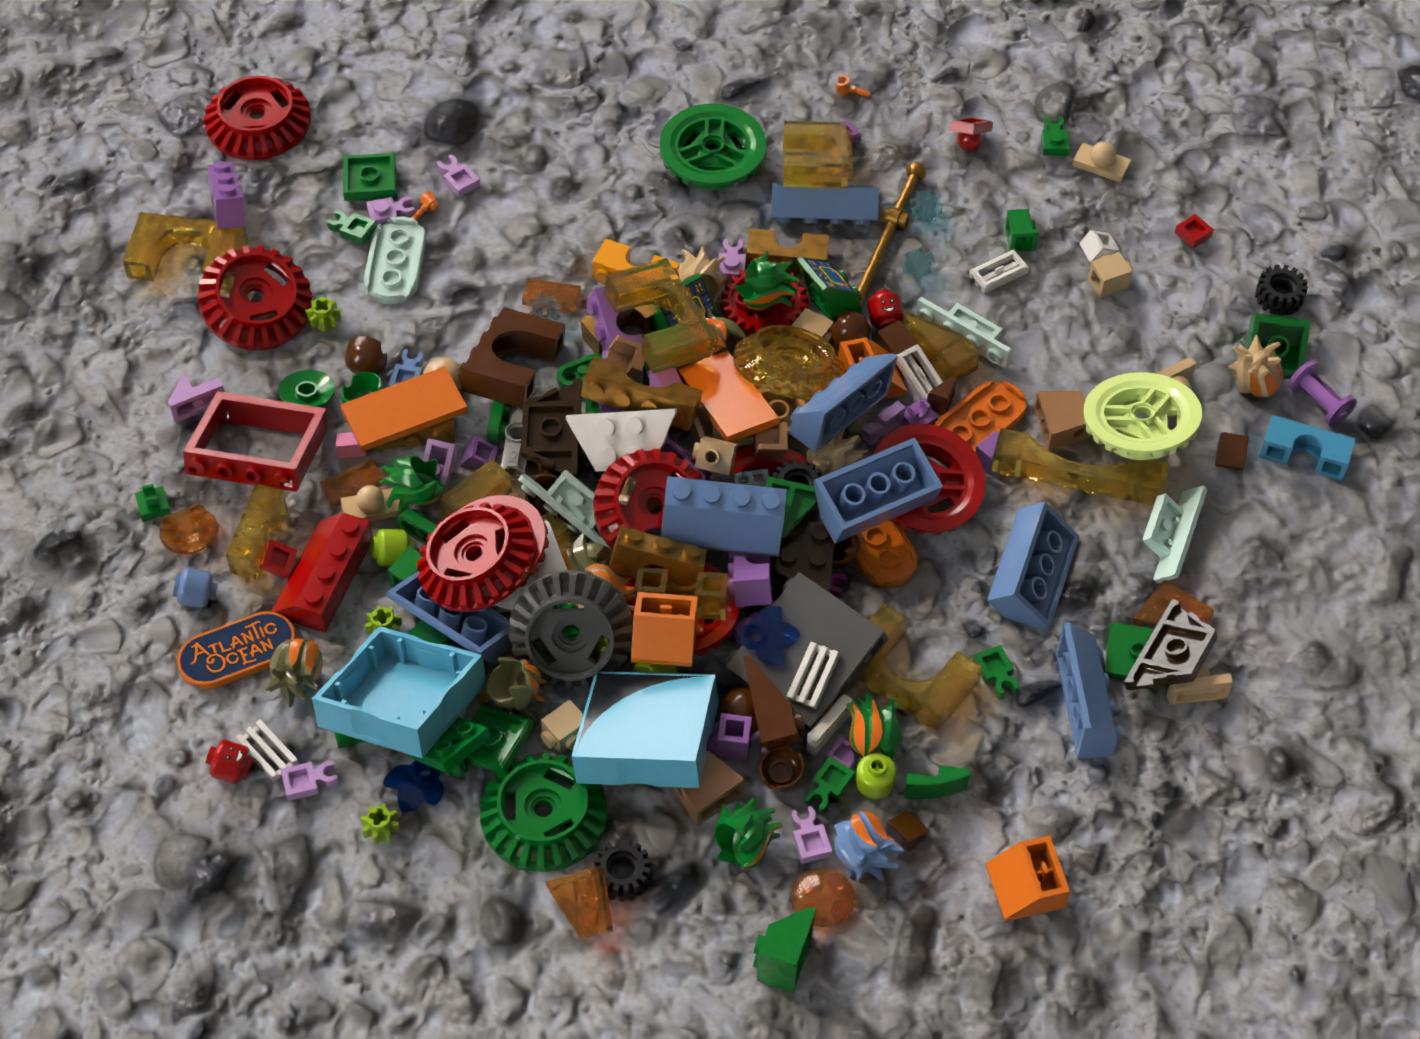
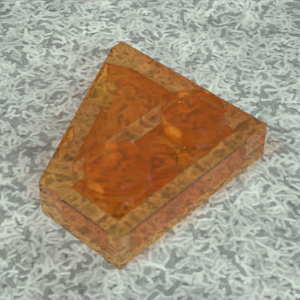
M1163 580L1134 616L1133 624L1136 626H1142L1143 623L1157 625L1172 599L1180 602L1181 608L1187 613L1193 612L1203 623H1208L1215 609L1167 580Z
M596 867L546 881L547 888L579 938H590L613 932L604 868Z

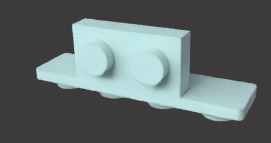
M923 297L917 300L915 316L923 323L929 324L941 331L945 336L955 339L969 350L979 353L993 364H998L1005 369L1009 366L1012 349L998 341L1002 335V328L959 303H956L947 312Z
M564 470L548 491L526 474L519 477L518 480L523 483L521 489L533 498L536 495L546 502L543 505L544 508L557 517L558 514H561L568 520L566 525L578 535L581 532L591 539L588 542L589 544L596 543L609 547L602 536L593 529L596 526L593 513L594 492L570 472Z
M1204 485L1183 491L1178 504L1166 493L1156 498L1142 539L1160 557L1153 578L1156 583L1176 579L1182 571V566L1208 490Z

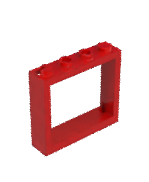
M217 391L183 450L185 474L297 492L327 432L326 408ZM220 421L304 434L290 463L205 449Z

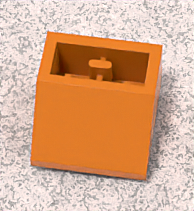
M867 337L840 342L837 366L843 376L852 364H858L865 357L890 353ZM896 365L888 394L881 400L907 395V389Z
M637 592L633 619L631 662L692 667L698 626V596Z
M1050 835L1021 841L986 863V869L1004 922L1066 908L1070 889Z

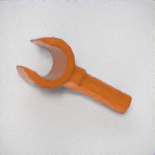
M838 76V83H835L838 95L845 96L849 93H855L867 98L870 97L871 92L850 85L848 76Z
M431 191L425 192L420 197V202L423 205L411 217L417 221L427 211L435 212L438 209V202Z

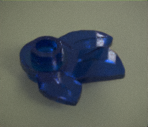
M780 606L762 609L755 621L748 622L742 627L739 635L740 641L746 649L755 651L760 661L770 665L783 664L785 662L783 649L792 646L800 637V631L796 627L781 621L783 612ZM760 633V638L757 641H751L752 634Z
M416 760L411 765L396 766L386 775L383 781L384 786L399 790L398 806L403 812L417 809L424 801L436 806L444 795V785L439 780L440 770ZM423 771L430 772V774L425 776L420 775V773Z

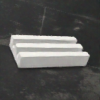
M1013 249L971 269L969 277L971 280L975 279L976 286H981V291L985 294L1027 274L1029 266ZM1014 260V262L1004 266V264ZM995 269V271H993V272H991V273H989V274H987V275H985V276H983V277L981 276V275H983V274H985V273H987V272H989V271Z
M916 344L897 354L896 365L919 399L924 398L927 401L928 393L933 388L911 354L915 355L935 387L943 383L920 346Z
M811 641L786 697L789 700L816 710L840 657V653L835 650H829L825 646H819ZM817 652L818 655L816 657V660L812 666V669L808 675V678L804 684L800 696H798L797 694L800 690V687L804 681V678L808 672L812 660ZM827 656L829 659L811 700H808L807 696L818 675L823 660Z
M845 694L842 695L808 733L807 752L816 756L851 716L846 704H852L853 699Z
M259 719L255 722V727H248L244 735L239 734L235 738L237 743L249 747L250 755L254 756L253 760L275 782L282 777L281 769L298 765V760ZM259 733H261L273 745V747L287 760V764H285L276 755V753L263 741V739L258 735ZM252 739L279 769L275 772L248 741Z

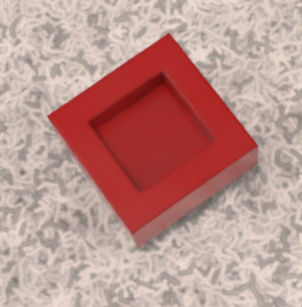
M1194 214L1176 226L1175 234L1194 249L1211 238L1214 229L1198 215Z
M270 539L267 542L258 568L286 579L290 574L298 550Z

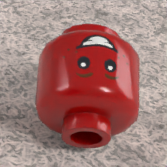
M889 289L876 291L874 296L867 302L871 325L879 328V330L898 320L902 322L905 318L901 296L895 292H890Z
M224 739L219 742L217 748L210 747L205 764L210 765L209 772L211 777L231 784H237L241 779H247L254 756L250 755L248 746Z

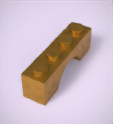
M595 356L585 372L580 397L624 411L677 408V414L671 426L689 431L698 414L703 390L678 382L664 387L646 386L630 379L624 373L621 364Z

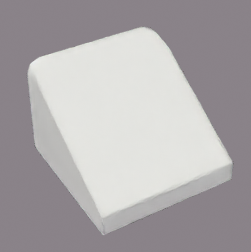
M1090 230L1080 242V246L1090 262L1102 256L1120 252L1110 233Z

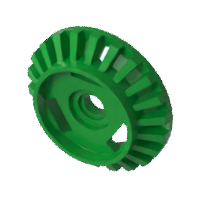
M702 104L687 108L674 115L666 123L660 135V157L663 159L665 168L670 169L671 175L675 178L681 177L683 183L687 185L693 184L696 188L718 190L720 188L733 187V184L737 182L742 184L746 182L748 176L753 177L757 173V168L762 167L764 157H766V136L761 125L750 114L729 105ZM694 140L690 145L684 147L687 143ZM733 141L738 143L743 148V150L738 149L733 143ZM710 144L718 145L720 148L717 150H709L706 147Z
M542 753V756L533 757L530 754L526 755L524 760L518 762L514 760L506 774L496 772L495 778L492 782H488L485 787L484 796L481 797L479 815L485 840L497 856L508 864L523 870L550 872L572 866L594 850L604 834L608 808L602 784H577L573 762L568 760L567 756L560 754L559 757H553L550 753ZM545 777H555L564 780L572 785V788L569 790ZM516 795V820H506L505 801L508 796ZM540 805H548L552 808V812L546 817H540L535 813V809ZM570 822L573 824L567 830L557 835L545 837Z

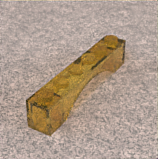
M1000 428L991 471L1006 476L1012 475L1034 482L1040 481L1062 488L1068 487L1090 494L1096 493L1118 500L1124 499L1146 506H1154L1157 496L1164 494L1169 463L1155 460H1134L1128 463L1107 466L1081 464L1050 452L1027 433Z

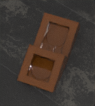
M900 320L877 331L878 341L890 354L894 353L897 355L918 344ZM911 354L917 365L921 367V369L925 373V370L923 369L915 355Z

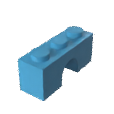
M1272 415L1259 457L1287 465L1292 453L1304 451L1315 458L1317 463L1316 474L1343 481L1356 438Z

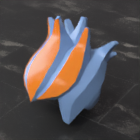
M860 811L855 813L850 820L834 825L838 835L835 840V853L847 867L850 879L856 873L857 881L860 882L867 872L874 875L881 882H884L880 868H899V864L889 861L887 854L903 853L904 849L893 845L896 844L895 839L888 837L885 826L874 813Z

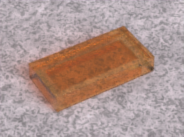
M528 278L522 296V305L576 312L581 294V286Z
M372 459L321 481L320 486L332 507L335 508L341 505L340 498L357 495V492L364 486L374 485L378 488L383 486L384 484H380L379 481L384 478Z

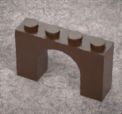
M504 307L497 317H493L489 330L483 332L478 346L472 348L467 362L461 364L458 378L461 379V391L523 408V402L531 399L534 394L536 371L504 362L498 357L508 353H525L555 361L564 347L566 324Z

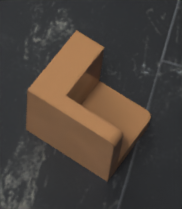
M616 336L609 346L606 360L621 364L624 373L635 381L643 370L649 346L622 336Z
M781 422L778 428H769L754 434V458L783 459L788 450L787 422Z

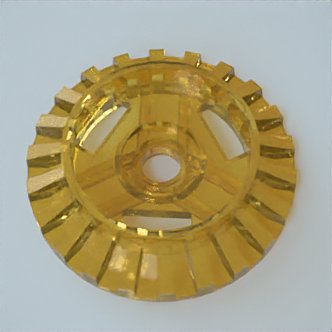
M773 325L764 327L757 333L750 334L749 337H745L740 342H737L733 354V364L736 370L750 383L768 392L794 399L810 400L816 392L825 390L834 378H840L847 372L844 362L837 358L838 356L835 354L834 348L827 340L811 331L794 326Z

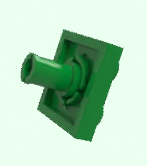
M458 716L423 758L409 754L406 755L408 758L444 773H449L450 777L457 778L463 776V772L466 773L468 771L464 759L488 741L491 735L487 727Z

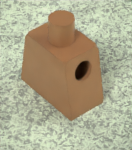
M1037 392L1034 411L1048 451L1090 437L1083 420L1085 404L1083 392Z
M706 751L707 758L700 788L673 787L697 827L722 810V804L727 806L744 794V779L710 751Z

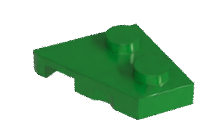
M768 476L766 487L787 489L781 540L784 541L817 503L814 486Z

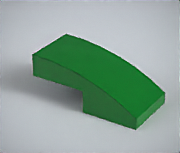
M939 766L937 776L907 773L904 799H935L967 790L970 769Z

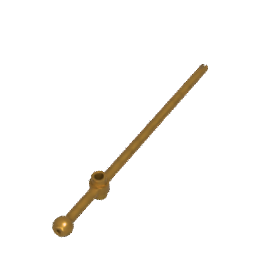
M912 162L907 166L906 175L908 178L895 207L882 209L880 223L886 226L858 285V290L862 296V299L859 301L860 305L863 303L895 230L899 228L907 229L909 225L910 214L905 213L904 210L917 182L922 181L927 172L925 166L920 162ZM835 341L832 342L809 392V401L816 392L823 391L838 358L839 347Z

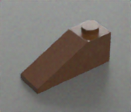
M749 655L743 656L761 743L768 751L780 746L803 742L801 731L806 729L801 712L797 713L788 700Z

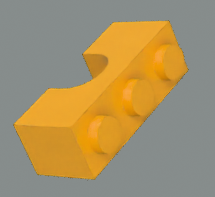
M606 238L592 260L593 279L611 285L626 283L628 292H635L651 286L657 294H660L674 286L675 276L680 267V263L654 255L652 261L646 266H633L630 262V246Z

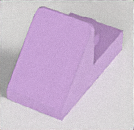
M182 374L168 401L175 423L206 411L216 392H225L219 377L192 388L186 374Z
M428 438L423 461L437 459L435 477L446 484L443 495L439 500L445 501L451 473H457L458 469L457 446Z

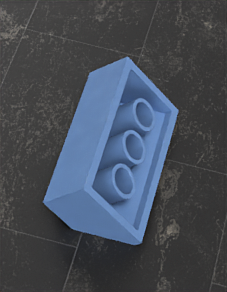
M772 182L771 217H777L776 222L792 223V218H803V223H819V219H829L830 224H845V219L856 220V224L872 225V220H878L879 187L877 185Z
M894 353L868 356L858 364H852L843 376L834 378L825 390L816 392L803 407L799 406L794 410L790 418L792 422L789 434L816 453L888 394L898 356Z
M915 437L817 478L813 482L821 520L835 544L934 501L943 488L942 483Z
M668 476L661 536L704 549L778 557L785 516L787 489Z
M1046 502L1018 509L987 599L1005 618L1044 630L1051 627L1079 539V535Z
M419 571L387 591L386 597L469 651L483 655V660L493 666L498 663V658L506 657L513 647L509 640L510 620L489 607L472 612H457L437 605L422 588L417 576Z
M1070 622L1063 623L1056 656L1077 759L1113 756L1116 745L1121 742V733L1119 726H1114L1115 704L1113 699L1108 698L1107 691H1109L1110 684L1108 674L1103 673L1102 669L1104 664L1103 649L1097 646L1095 635Z

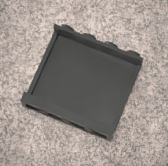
M798 572L794 578L791 577L784 584L783 593L780 597L767 606L764 617L759 624H755L749 629L742 646L732 651L728 657L726 668L734 677L737 676L749 684L743 656L749 655L788 700L797 713L801 712L806 729L811 731L842 695L848 694L889 639L883 629ZM811 641L819 646H825L829 650H835L840 653V657L816 710L789 700L786 697ZM817 652L812 660V663L800 687V690L797 694L798 696H800V693L816 660V657L818 655ZM825 656L807 696L808 700H811L829 659L827 656Z

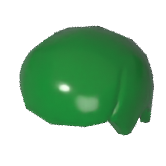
M371 372L354 374L351 384L348 387L345 385L342 387V402L346 403L384 389L382 378L376 373Z

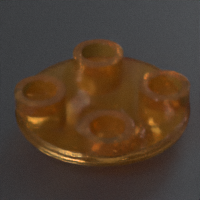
M193 504L189 508L179 510L171 515H165L160 521V539L162 544L168 550L177 554L200 552L210 546L218 534V523L215 517L200 504Z
M816 868L805 872L796 880L791 892V901L795 912L809 906L816 908L814 926L828 927L848 920L854 907L855 894L851 883L844 875L832 869Z

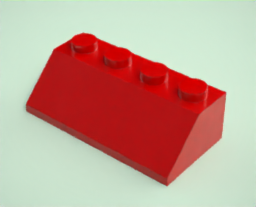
M343 512L320 520L271 612L285 616L292 623L326 633L370 547L372 537L370 520Z

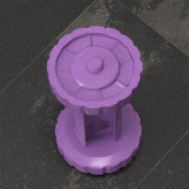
M1315 360L1308 361L1292 375L1288 382V387L1295 392L1304 388L1328 411L1325 423L1330 427H1334L1351 414L1357 405V400L1352 395L1341 399L1317 376L1320 365Z

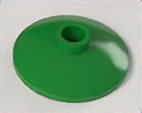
M300 370L286 376L281 381L278 392L283 402L322 407L333 398L335 384L332 378L323 372Z

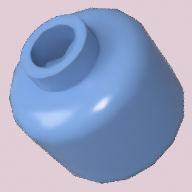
M185 568L182 574L177 573L173 596L177 597V602L180 605L203 609L207 606L209 600L215 601L218 583L212 582L213 576L208 571Z

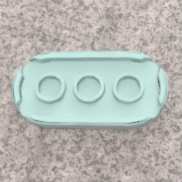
M404 216L387 219V222L383 225L380 223L372 235L364 274V284L367 294L373 300L382 304L402 303L410 299L416 293L419 286L427 242L426 233L416 220Z

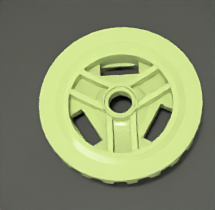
M1134 372L1117 375L1098 384L1085 400L1083 420L1088 434L1093 435L1094 441L1097 444H1105L1106 450L1113 451L1129 459L1152 460L1174 454L1177 448L1184 449L1188 446L1189 440H1194L1197 437V432L1201 428L1202 408L1197 396L1183 383L1160 374ZM1147 414L1150 417L1141 419L1137 418L1136 415ZM1167 415L1172 417L1177 423L1173 430L1168 429Z

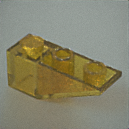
M908 311L903 314L904 326L914 337L928 360L933 364L938 375L946 380L956 377L958 381L977 370L980 353L964 335Z

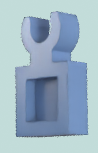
M405 349L402 353L403 365L395 364L388 387L422 375L423 353L419 352L417 358L409 359V350Z

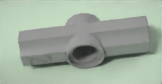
M511 406L509 423L505 429L506 440L500 468L501 476L506 477L508 481H519V477L526 474L528 462L521 455L523 408Z

